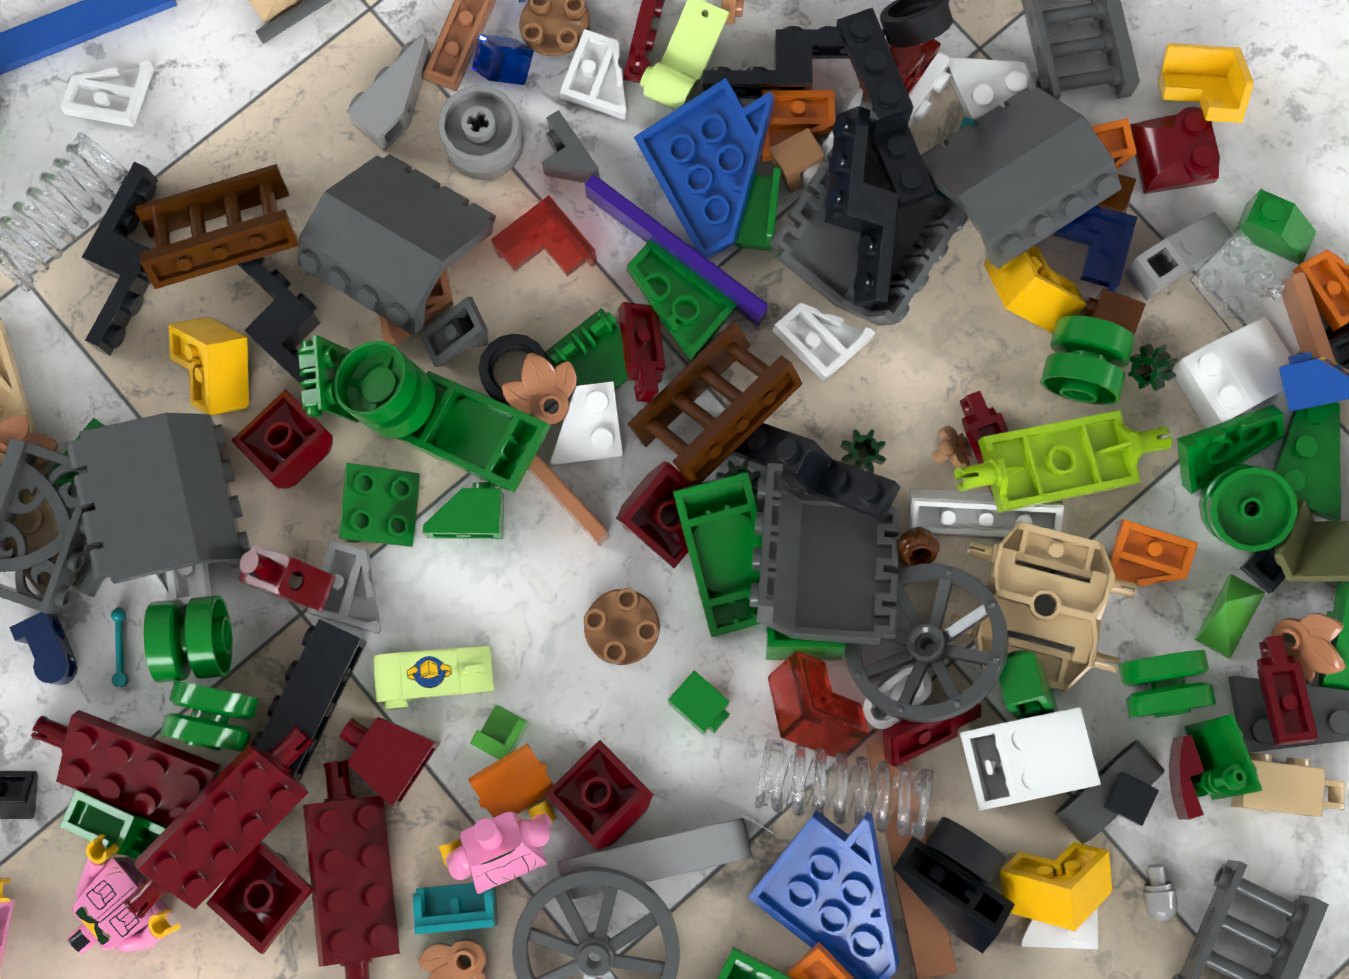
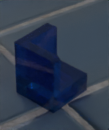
M480 34L472 69L488 81L524 85L527 80L534 50L517 39Z

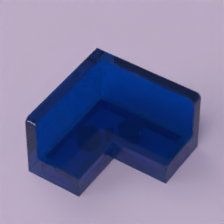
M1096 205L1054 232L1053 236L1089 245L1080 280L1104 286L1105 289L1115 292L1120 285L1138 216Z

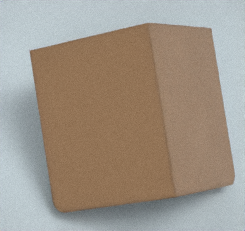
M809 128L769 148L773 166L781 168L780 178L789 193L803 187L801 172L825 159L824 152Z

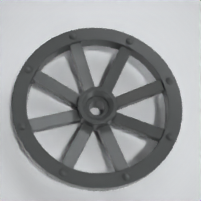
M918 564L893 572L898 575L897 601L912 630L909 634L896 630L895 638L885 640L905 646L908 650L864 667L861 644L845 643L848 669L852 679L864 696L874 706L892 717L918 723H931L954 718L982 701L1001 676L1009 646L1008 629L1004 614L990 590L977 578L961 569L942 564ZM922 581H940L929 624L922 623L904 586ZM953 585L965 589L982 604L941 631ZM986 618H990L992 627L991 652L948 645ZM935 644L931 651H924L927 645ZM945 658L986 666L977 680L960 694L943 661ZM916 661L898 701L880 692L870 681L872 678ZM928 667H933L949 700L933 705H912Z
M604 867L580 868L553 878L543 885L529 900L519 918L514 933L512 948L513 965L517 979H567L579 972L584 974L583 979H596L598 977L601 979H618L611 968L661 975L660 979H676L680 960V941L677 926L669 908L662 898L646 883L616 869ZM584 885H604L606 889L595 931L589 933L567 890ZM620 889L638 899L650 913L610 938L607 935L617 891ZM554 897L579 942L578 944L531 927L541 909ZM655 925H659L665 944V961L616 954L617 950ZM528 941L575 959L535 978L529 960ZM596 953L601 957V960L593 961L588 955Z

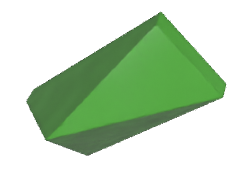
M1229 574L1194 640L1230 659L1265 592L1235 575Z

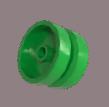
M1247 464L1226 466L1213 474L1202 488L1199 500L1201 520L1209 533L1231 547L1249 552L1269 550L1284 541L1294 528L1298 513L1296 495L1287 480L1272 470ZM1246 504L1251 508L1247 514L1244 511Z
M1205 650L1171 653L1118 664L1122 684L1127 686L1148 684L1149 690L1132 693L1125 699L1129 718L1154 715L1155 718L1191 713V709L1216 705L1212 684L1207 682L1186 684L1185 678L1203 675L1209 670Z
M174 680L169 700L174 705L192 708L191 716L177 713L165 715L160 735L185 740L184 744L217 751L225 748L242 752L249 744L251 732L245 727L228 724L229 717L245 720L255 718L260 698Z

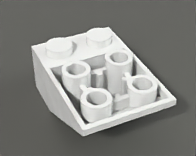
M1081 707L960 733L979 811L1101 785Z

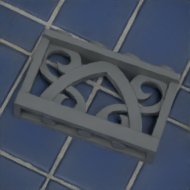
M10 438L0 467V572L16 571L15 583L17 589L0 584V597L46 614H59L71 601L73 595L71 584L75 572L81 569L85 561L86 553L83 549L87 539L81 514L96 510L95 506L80 508L78 497H73L70 493L71 487L75 484L74 482H67L59 489L56 486V483L64 474L72 471L69 455L26 440ZM38 456L61 465L48 477L35 467L34 463ZM85 469V470L76 471V472H78V473H80V474H83V473H87L88 470ZM26 488L29 489L30 496H34L38 489L40 492L33 501L28 504L22 501ZM47 500L56 518L59 535L46 546L28 554L26 537L21 529L14 524L16 515L30 513L38 509ZM70 508H74L73 514L71 513ZM9 537L15 538L17 542V557H14L15 547H12L9 551L5 550ZM55 557H57L56 563L52 561ZM31 568V577L37 584H41L40 575L43 572L50 574L51 578L45 593L37 595L30 591L26 584V569Z

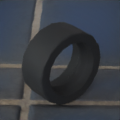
M896 0L885 7L880 14V21L883 29H885L888 44L898 48L917 46L942 35L953 23L947 0Z
M509 334L500 336L488 344L480 358L478 370L484 389L492 399L508 406L510 405L503 395L502 388L499 387L494 379L493 370L498 358L506 352L518 350L524 351L527 354H537L549 362L547 354L541 345L526 335Z
M946 817L941 818L927 840V845L988 885L992 882L1006 859L991 844Z

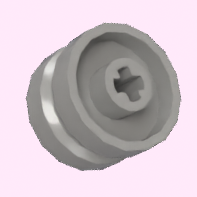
M474 85L460 89L447 99L440 111L438 128L449 161L460 173L472 179L482 180L503 176L511 170L522 154L524 137L516 107L508 96L491 86Z

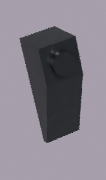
M915 837L911 838L893 867L896 873L949 932L982 954L999 935L1015 906L1013 902Z

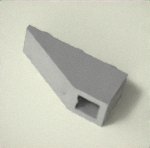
M422 34L414 42L410 41L402 48L399 58L390 67H384L379 71L374 83L365 92L358 93L352 99L347 110L353 125L384 152L409 127L423 81L422 74L431 54L426 38Z
M1213 212L1170 235L1136 257L1125 270V273L1147 301L1234 244L1237 240L1216 212Z

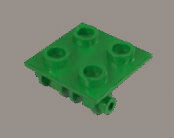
M602 308L545 351L548 359L555 367L566 361L572 364L577 376L576 386L613 381L614 389H617L628 380V372L625 370L621 330L616 326L617 321L611 313H606Z
M312 335L313 340L301 342L302 348L298 349L299 366L301 369L300 377L315 378L300 383L301 388L309 389L301 391L302 409L306 411L307 417L322 416V411L358 423L359 420L339 405L334 394L335 373L343 358L351 350L318 335Z
M346 463L338 538H343L349 543L367 541L413 547L420 473Z
M1233 713L1184 726L1187 735H1192L1205 771L1190 777L1197 797L1210 794L1212 800L1263 790L1258 779L1257 769L1252 763L1244 743L1242 730L1238 726Z

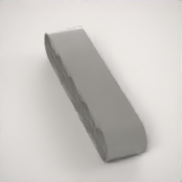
M739 818L557 861L560 875L580 868L604 867L628 873L645 883L753 856L744 818ZM584 885L567 891L573 900L603 893L606 886Z

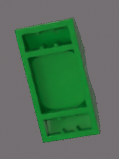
M428 371L427 374L435 388V402L432 412L419 429L397 439L438 460L463 469L485 482L515 493L551 425Z
M744 471L674 490L673 495L711 638L761 624L756 621L757 607H750L751 583H759L760 571L752 570L754 547L762 546V535H755L756 511L758 510L748 472Z

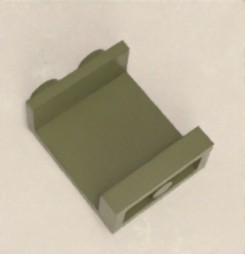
M1297 500L1298 513L1294 528L1284 541L1275 547V561L1278 566H1281L1287 581H1349V521L1314 522L1305 500Z

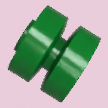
M1078 315L1061 317L1056 321L1050 347L1055 353L1047 356L1040 383L1048 391L1070 400L1096 405L1117 403L1120 399L1125 380V373L1120 368L1129 364L1135 337L1126 328L1107 320Z
M376 340L358 345L343 358L335 373L334 394L339 405L380 436L386 438L407 436L419 429L432 412L435 402V388L431 378L405 354L388 342Z
M221 596L191 598L187 609L179 599L156 601L148 605L144 618V649L147 665L154 681L157 683L174 682V680L184 681L189 677L191 669L198 679L228 675L232 663L233 636L227 606Z

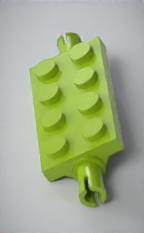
M1117 410L984 436L978 440L984 463L956 467L954 478L955 480L963 479V482L956 484L961 492L990 485L997 511L1002 513L1135 485L1141 482L1137 469L1139 458L1145 453L1169 450L1172 446V437L1161 439L1162 435L1171 433L1166 426L1141 432L1135 429L1131 430L1124 424L1121 411Z

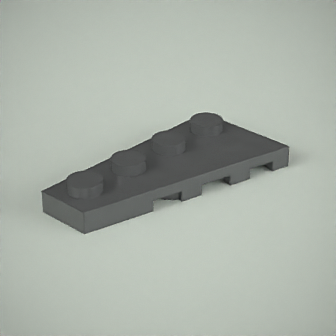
M1240 676L1228 677L1235 719L1242 730L1243 740L1248 753L1349 741V690L1306 685L1318 739L1313 742L1275 746L1259 679Z

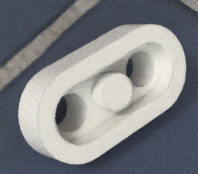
M914 666L900 670L877 689L889 698L898 701L904 689V684L908 680ZM927 672L912 705H921L931 694L932 681ZM865 698L862 704V715L866 723L871 727L886 729L901 720L888 714L885 717H878L874 712L875 706Z

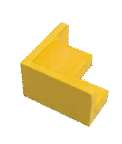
M1169 43L1166 47L1158 79L1163 100L1200 102L1205 121L1243 123L1254 85L1241 48Z
M1034 245L999 269L990 263L989 258L984 262L985 269L1005 309L1052 334L1057 319L1064 316L1078 315L1087 306L1076 283L1050 269L1037 245Z
M210 317L168 324L170 359L189 370L190 405L211 416L247 408L249 406L247 337Z
M1073 842L1055 860L1019 851L999 870L1002 896L1015 904L1011 911L1012 914L1074 932L1112 893L1109 850Z

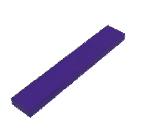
M592 175L585 183L586 197L646 243L651 239L735 302L737 304L736 310L755 325L759 326L765 319L768 308L766 302L596 175Z

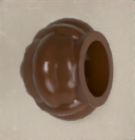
M923 527L911 528L902 534L898 541L899 557L909 566L931 564L937 557L940 545L929 530Z

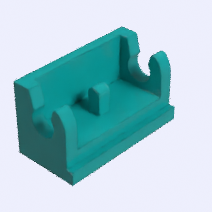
M474 883L416 888V893L413 894L414 935L495 927L498 925L496 887L477 894Z

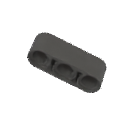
M1135 740L1098 772L1101 785L1079 789L1059 807L1055 815L1081 844H1085L1118 816L1103 806L1119 772H1125L1151 786L1164 773L1165 769L1138 740Z

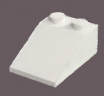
M1265 316L1186 356L1173 367L1172 371L1177 375L1175 378L1202 423L1208 428L1239 417L1284 392L1279 367L1289 364L1288 357L1291 355Z

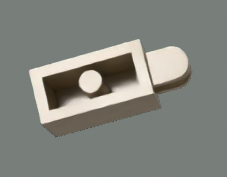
M1249 753L1251 761L1257 769L1258 779L1263 790L1232 796L1231 807L1323 817V808L1345 810L1346 782L1325 779V769L1311 767V760L1287 758L1286 764L1273 763L1272 755ZM1324 786L1328 787V801H1323Z

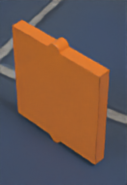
M528 743L468 778L470 785L479 796L478 802L482 808L486 807L493 818L506 812L513 811L516 814L522 812L545 798L544 794L554 785L546 773L547 767L543 761L539 762Z

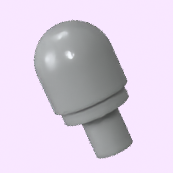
M1163 864L1149 865L1150 882L1144 884L1145 889L1143 890L1146 910L1153 919L1168 921L1175 916L1178 910L1176 889L1173 887L1172 881H1166Z

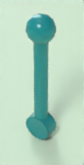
M118 607L111 612V618L115 621L116 673L113 674L111 681L116 687H125L129 682L128 675L124 673L123 621L126 618V611Z

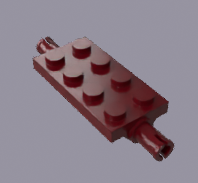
M81 710L71 715L69 726L42 715L38 718L32 729L35 732L31 734L32 739L43 741L61 749L62 757L56 782L167 826L219 775L221 765Z
M295 725L273 750L267 749L265 752H261L250 743L134 861L137 870L148 878L123 901L126 908L132 914H136L138 918L142 919L165 893H172L190 907L196 909L309 793L306 787L289 773L291 771L289 766L314 743L311 737L304 730H301L299 726Z
M348 760L328 762L323 764L328 798L324 799L322 803L303 805L310 882L314 888L312 903L319 967L340 964L341 967L344 966L346 979H370L368 963L372 962V958L400 954L384 799L380 795L355 798V795H351Z

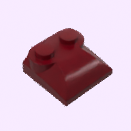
M1187 107L1175 115L1130 124L1137 152L1135 157L1144 194L1211 184L1218 180L1220 155L1212 121H1205L1201 108Z
M286 389L231 440L277 489H287L298 484L330 453L333 446V436L315 417H307L306 411L302 409V405Z
M663 461L646 475L626 499L616 519L627 531L633 533L675 569L688 553L673 491L692 485L684 479L682 474L673 465Z
M599 740L544 795L591 846L598 851L614 844L647 811L654 794Z
M261 841L228 875L206 904L260 954H264L313 892L314 888L288 864L287 859L281 853L273 851L266 843Z

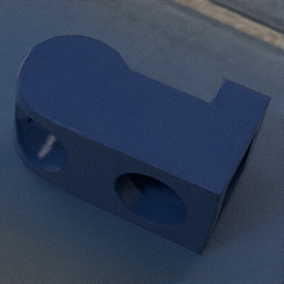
M40 612L9 627L15 641L29 645L35 659L33 665L34 674L40 681L62 686L70 683L75 678L78 670L77 661L57 614Z

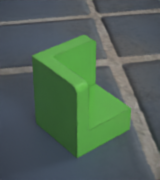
M496 705L482 730L476 731L470 744L500 760L515 751L530 722Z

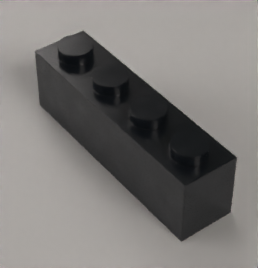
M320 619L316 626L311 625L306 631L302 641V646L305 648L299 661L294 660L290 664L285 675V681L288 683L282 695H277L268 709L267 716L271 718L265 730H260L252 741L253 746L261 752H265L267 749L273 750L295 725L304 730L314 743L289 766L291 770L289 773L299 782L367 644V641Z

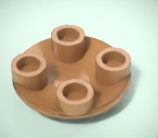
M529 0L520 16V33L524 42L533 51L546 56L564 55L575 50L584 29L589 30L590 15L584 0Z
M630 588L615 589L602 594L592 603L584 616V633L589 647L599 658L611 664L628 665L638 662L651 652L659 637L660 620L654 605L644 595Z

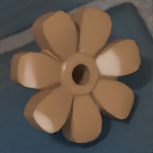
M949 425L941 428L938 431V435L942 443L939 444V449L932 452L934 461L938 465L950 460L955 467L970 466V460L973 459V455L968 448L964 447L968 444L964 434L960 433L957 435V431Z

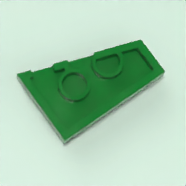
M651 239L627 266V272L690 362L694 360L736 311L737 304Z
M1337 402L1292 412L1272 470L1287 480L1296 495V501L1305 500L1310 513L1330 521L1341 520L1340 403Z
M1270 405L1177 438L1182 486L1193 494L1203 488L1210 477L1226 466L1241 464L1284 437L1283 412L1275 405Z

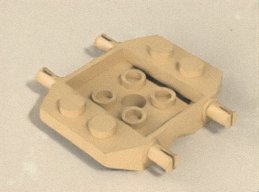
M1021 521L1016 524L999 544L989 546L970 541L968 548L972 549H968L967 556L987 560L992 564L986 587L997 600L1004 614L1007 629L1016 633L1074 647L1073 652L1070 653L1008 636V653L1018 650L1033 651L1043 665L1050 687L1063 692H1067L1090 668L1095 667L1116 673L1118 666L1104 663L1103 661L1119 664V657L1099 653L1098 649H1096L1100 623L1109 594L1115 593L1133 599L1136 593L1133 590L1137 588V583L1115 578L1116 575L1103 542ZM1016 561L1048 569L1051 571L1083 578L1090 581L1089 583L1055 575L1052 573L1020 566L1014 563ZM1041 594L1050 596L1055 603V609L1050 616H1042L1034 608V601ZM952 614L950 621L957 622L963 617ZM988 617L965 632V634H969L974 638L976 650L991 652L992 627ZM981 665V669L984 670L986 665Z

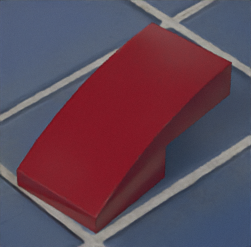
M1191 734L1173 738L1170 750V788L1178 820H1190L1204 815L1190 778L1205 772Z

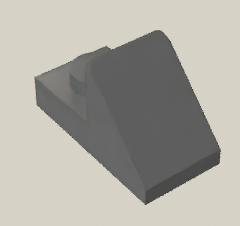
M558 110L546 117L549 128L546 137L556 153L542 162L544 175L586 183L592 175L600 178L597 165Z
M466 297L419 334L434 367L445 366L467 348L485 347L488 344V329L473 297Z

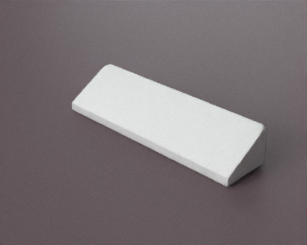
M913 488L910 489L908 530L923 527L932 534L1005 538L1016 524L1021 521L1061 532L1064 504L1060 500L998 513L991 492H961Z

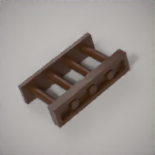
M277 164L135 206V211L150 238L155 237L156 248L139 253L140 263L154 289L299 246L297 234L286 209L278 211L276 200L290 196ZM262 204L263 216L242 222L241 210ZM226 215V227L206 232L205 221ZM188 226L191 227L192 237L171 243L170 232Z
M734 321L627 423L644 447H647L657 438L678 456L673 460V463L684 479L692 486L702 483L803 384L792 363L782 355L768 366L749 352L747 349L750 347V344L739 325ZM735 361L758 376L744 392L720 376ZM709 386L731 402L717 418L694 402ZM682 412L705 429L690 444H687L667 428Z

